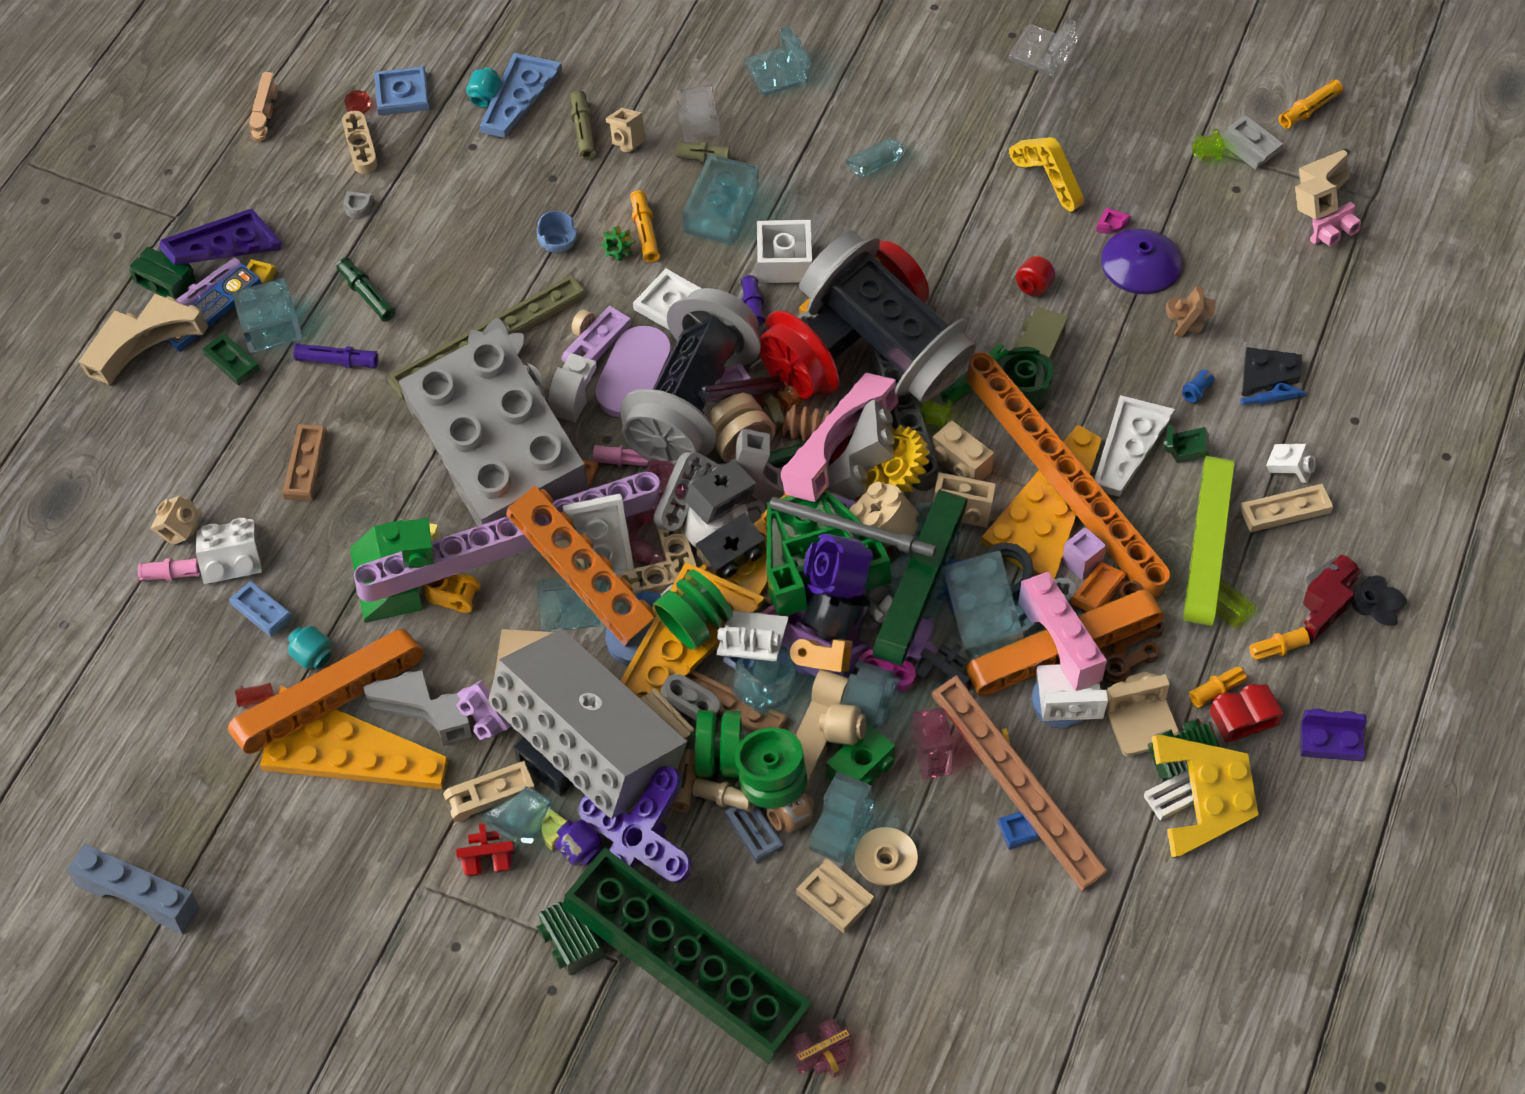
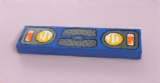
M241 264L195 302L193 306L202 311V316L209 328L260 286L262 282L258 276ZM183 335L169 338L167 341L181 352L200 335Z

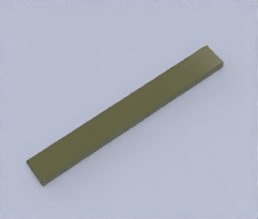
M571 274L472 330L484 332L492 320L499 318L505 325L508 335L524 333L586 298V290ZM470 331L387 376L388 383L400 398L404 400L399 380L469 344L468 337Z

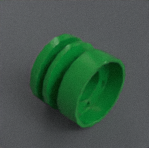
M692 569L685 574V580L680 579L676 582L681 597L675 592L668 590L653 603V608L669 631L681 643L694 651L710 638V632L705 623L718 630L722 627V621L727 622L733 617V611L720 590L705 576Z

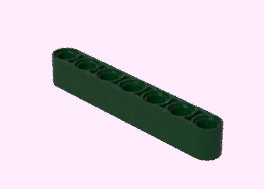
M941 489L938 490L918 538V541L937 546L936 555L932 558L912 552L875 642L873 657L900 666L904 664L964 516L968 498Z

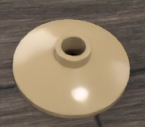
M880 827L867 832L861 837L855 849L857 869L864 878L877 885L892 886L902 883L912 875L917 865L918 853L913 840L906 833L895 828ZM888 858L891 860V863L883 864L880 860Z

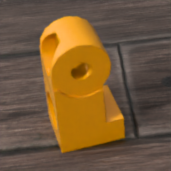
M800 639L792 644L790 657L795 664L800 666L846 672L849 671L853 641L833 640L832 646L820 645L814 639Z

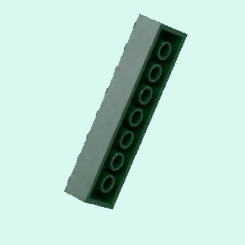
M606 848L600 852L564 895V910L767 1064L771 1063L809 1012L812 1004L810 1000Z

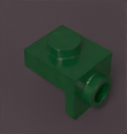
M1174 425L1167 426V436L1164 437L1165 450L1167 453H1171L1176 463L1209 456V433L1206 427L1178 433Z

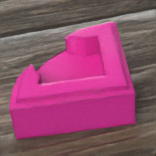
M1106 207L1097 224L1096 232L1106 234L1118 232L1129 224L1131 215Z

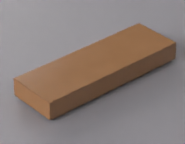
M298 424L283 490L284 499L313 500L327 435L326 426Z

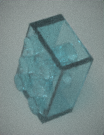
M709 154L682 211L683 233L734 245L759 189V166Z
M1000 550L942 566L963 647L968 658L993 652L1025 638Z

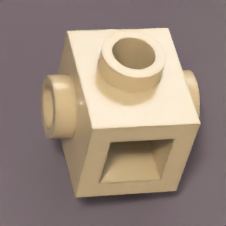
M180 495L170 500L166 499L158 506L156 510L158 515L150 529L170 544L175 545L187 540L197 530L199 526L197 520L202 512L194 506L191 500Z

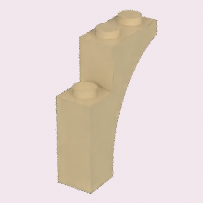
M154 294L138 318L130 313L125 315L114 311L78 362L88 377L111 385L121 370L147 348L173 337L203 335L208 325L202 316V311L193 305L185 306L172 297L167 296L165 298Z

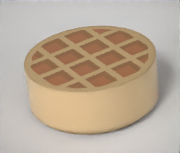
M584 309L579 311L572 322V333L579 337L596 320L595 314Z

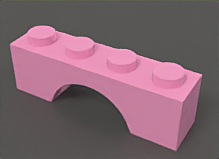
M1049 572L1023 580L1021 582L1018 603L1032 624L1040 622L1049 631L1058 650L1061 670L1074 690L1078 691L1102 682L1107 660Z

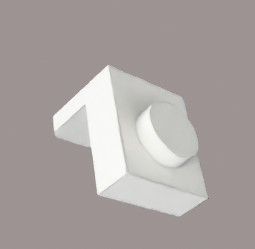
M1275 444L1266 466L1270 473H1296L1301 483H1308L1311 473L1315 470L1316 462L1306 444Z

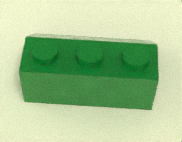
M398 521L373 526L350 547L354 572L362 564L401 552ZM418 587L377 601L367 602L360 599L365 623L422 610Z

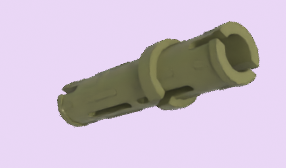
M577 90L570 94L573 109L571 119L575 123L579 156L584 160H590L596 156L590 124L592 114L587 106L585 92Z

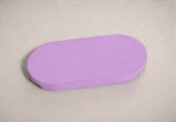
M636 326L620 335L596 385V398L605 413L621 418L620 405L628 393L639 389L654 388L671 354L669 339L661 330L651 326Z

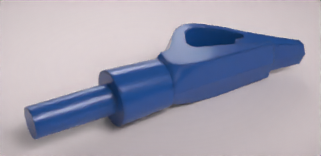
M1278 383L1271 392L1257 393V396L1241 398L1240 402L1241 405L1253 403L1263 405L1297 399V397H1306L1307 393L1290 385Z

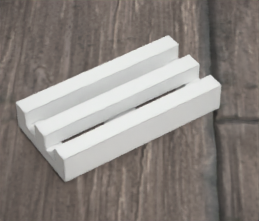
M1185 771L1145 791L1144 798L1160 821L1194 804L1192 794L1164 809L1160 808V806L1191 791V782L1156 800L1154 799L1190 781L1189 771Z

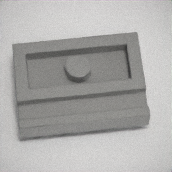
M1246 115L1230 125L1227 131L1221 132L1218 137V142L1255 170L1259 168V165L1265 164L1281 152L1283 148L1281 141Z

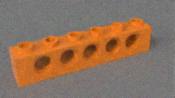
M534 485L508 507L506 516L625 647L652 623L655 618L652 615V608L645 600L641 599L639 601L632 593V586L625 578H618L612 571L613 565L605 556H599L592 549L594 546L591 540L584 533L579 534L572 527L574 525L572 519L564 511L559 512L554 507V501L549 493L544 489L540 491ZM539 514L547 516L550 524L546 526L539 525L535 521V516ZM563 536L569 540L570 546L561 548L556 545L554 539ZM578 558H583L588 561L590 568L580 570L576 567L574 561ZM598 580L607 582L609 591H598L595 588L594 582ZM617 602L625 603L629 608V613L619 614L615 610L614 604Z

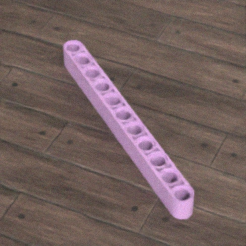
M641 472L556 500L553 505L559 512L564 511L563 505L621 494L625 517L657 506L660 499V482L654 473ZM543 514L535 516V521L539 525L546 526L550 524L547 516ZM504 517L432 541L434 564L425 565L420 568H404L402 552H398L358 566L354 572L357 595L363 601H377L535 547L508 517ZM559 536L556 537L554 540L556 541L565 537Z

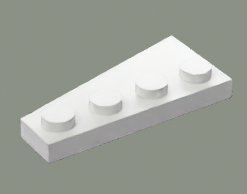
M1120 395L1094 479L1106 494L1121 496L1174 416L1175 409Z

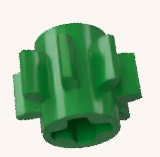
M620 226L612 228V232L607 231L603 233L605 240L600 246L604 247L607 252L606 257L615 255L616 261L623 259L624 255L628 256L633 253L630 248L636 241L632 240L629 235L630 230L621 232Z

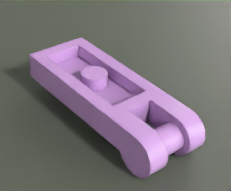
M608 306L566 349L562 356V361L565 363L570 353L579 356L582 351L586 353L583 357L597 361L620 335L631 326V318Z

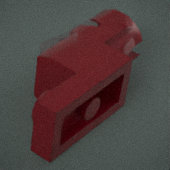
M1341 554L1338 558L1334 557L1310 573L1306 578L1308 586L1303 604L1311 613L1305 619L1304 624L1306 625L1305 629L1311 644L1349 609L1354 596V592L1350 589L1359 579L1358 576L1361 572L1358 565L1348 556Z

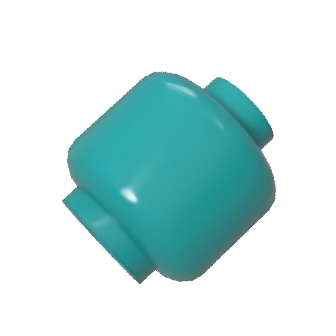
M491 68L477 69L469 79L466 94L472 104L486 108L489 106L492 98L497 95L503 82L495 70Z
M307 626L303 629L298 627L288 637L290 641L287 649L288 654L304 669H320L333 654L331 651V640L315 626Z

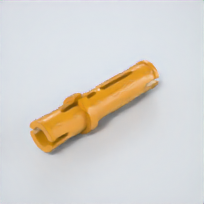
M1333 79L1304 100L1296 101L1292 108L1279 115L1280 125L1285 129H1289L1300 120L1308 119L1312 112L1343 92L1341 82Z
M637 190L630 195L634 211L632 219L637 225L643 259L645 262L653 263L660 258L652 224L653 212L648 206L647 194L642 190Z

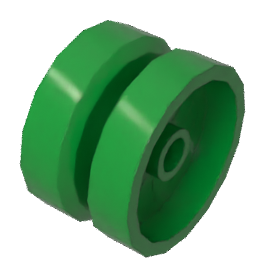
M698 710L695 738L696 777L712 778L715 774L716 759H720V773L723 778L739 779L735 752L739 743L744 739L741 711H725L722 716L721 730H717V715L714 710Z
M775 727L763 728L748 734L739 743L735 752V762L741 791L748 801L759 807L779 808L795 802L804 793L808 783L803 747L796 735L786 729Z

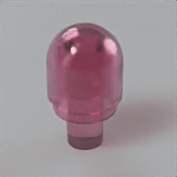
M639 538L629 541L634 562L641 565H649L650 562L653 564L664 562L665 556L655 552L656 547L652 546L651 543Z

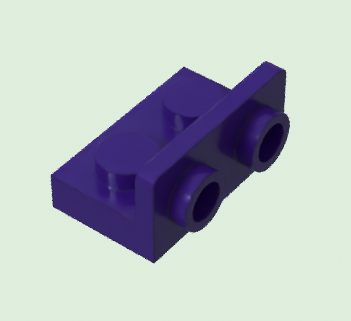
M1319 708L1305 710L1300 722V756L1363 761L1365 756L1364 726L1367 722L1366 715L1357 714L1353 711L1341 713L1328 712Z

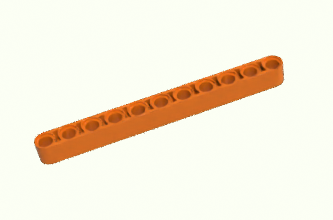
M985 352L973 354L969 360L966 372V381L1087 529L1106 545V552L1120 569L1126 573L1129 580L1140 583L1143 589H1149L1154 598L1160 597L1170 578L1168 567L994 358ZM1149 578L1156 579L1158 582H1154Z

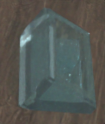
M887 138L847 158L845 162L859 178H862L903 157L904 146L901 142Z

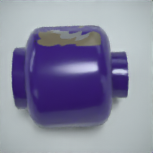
M568 820L556 832L560 836L556 841V849L573 866L582 864L585 867L602 851L600 847L602 842L601 836L585 820H578L574 824Z

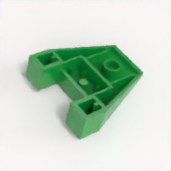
M827 489L816 502L794 496L780 498L862 523ZM767 502V581L769 595L778 616H787L807 609L805 585L811 584L810 576H805V558L812 542L818 543L821 539L818 536L821 534L858 539L864 544L866 549L872 551L873 559L868 568L865 591L892 583L890 559L882 542L769 507L770 502Z

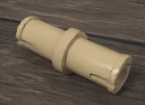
M701 777L697 778L694 782L692 793L695 797L715 801L721 807L729 805L746 810L747 812L754 809L755 805L746 799L741 789L734 788L731 783L723 782L720 784Z

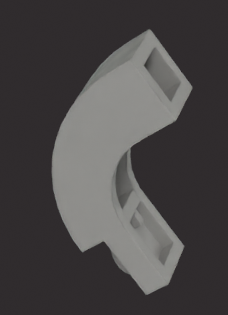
M742 428L736 442V462L756 482L752 496L765 503L770 502L772 497L781 498L785 495L783 481L781 480L782 469H778L767 462L770 456V434Z

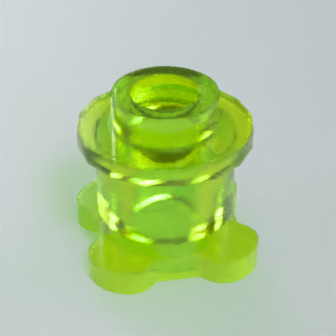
M1213 129L1212 135L1202 136L1199 134L1196 136L1195 141L1192 142L1194 156H1197L1201 161L1210 156H1215L1217 161L1222 160L1225 143L1220 136L1219 129Z
M932 398L928 403H923L920 412L924 424L929 423L938 426L940 431L950 420L953 402L948 401L946 406L934 402Z

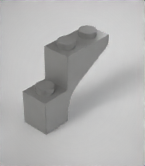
M875 399L865 405L844 453L827 467L829 486L826 489L849 500L867 492L866 470L894 457L893 444L895 440L891 429L893 418L890 411L885 407L883 408Z
M422 670L406 672L399 677L377 680L370 685L363 686L371 710L427 721L439 733L442 745L472 737L467 716L461 714L456 706L460 700L458 694H443L437 699L430 700Z

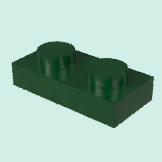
M225 333L202 348L204 355L238 386L260 371L258 363Z

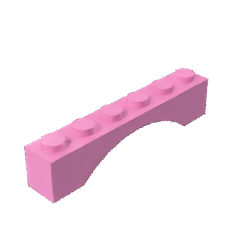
M865 373L854 384L850 392L841 399L838 406L826 417L819 428L812 433L807 442L798 449L788 464L782 468L781 480L783 481L784 493L786 495L816 502L829 486L827 467L831 455L845 438L854 433L865 405L875 399L883 408H887L890 412L897 405L898 396L895 394L896 379Z

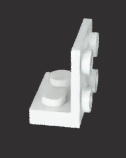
M1061 664L1037 666L1036 672L1043 721L1104 718L1108 699L1106 690H1100L1099 683L1075 691L1061 670Z

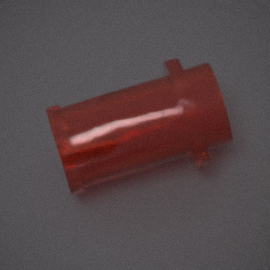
M271 683L244 688V685H242L240 689L235 690L237 706H244V709H248V705L262 703L274 696Z

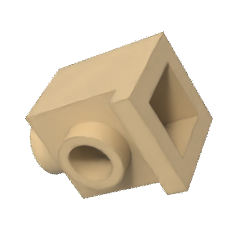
M620 108L606 118V123H609L611 128L612 144L620 146L621 151H633L637 146L645 142L642 112Z

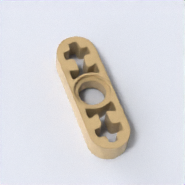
M359 111L347 112L342 117V124L354 168L358 173L369 174L377 168V159L365 116ZM352 123H357L358 129L354 130ZM358 139L366 140L363 145L353 144ZM366 154L367 162L362 161L361 155Z

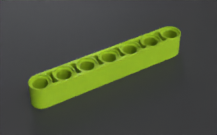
M1205 456L1183 612L1184 622L1213 626L1234 460Z

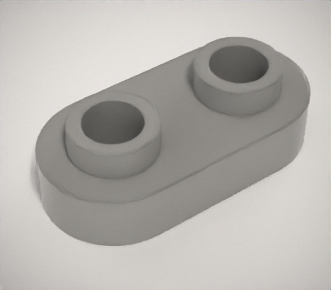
M670 675L661 687V695L674 708L696 721L698 710H701L698 706L703 707L704 710H714L715 713L719 710L718 698L712 692L683 675ZM672 691H676L679 696L675 695Z

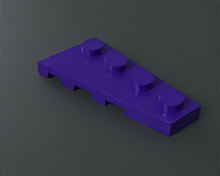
M251 208L161 239L159 248L174 265L277 251L281 250L282 242Z

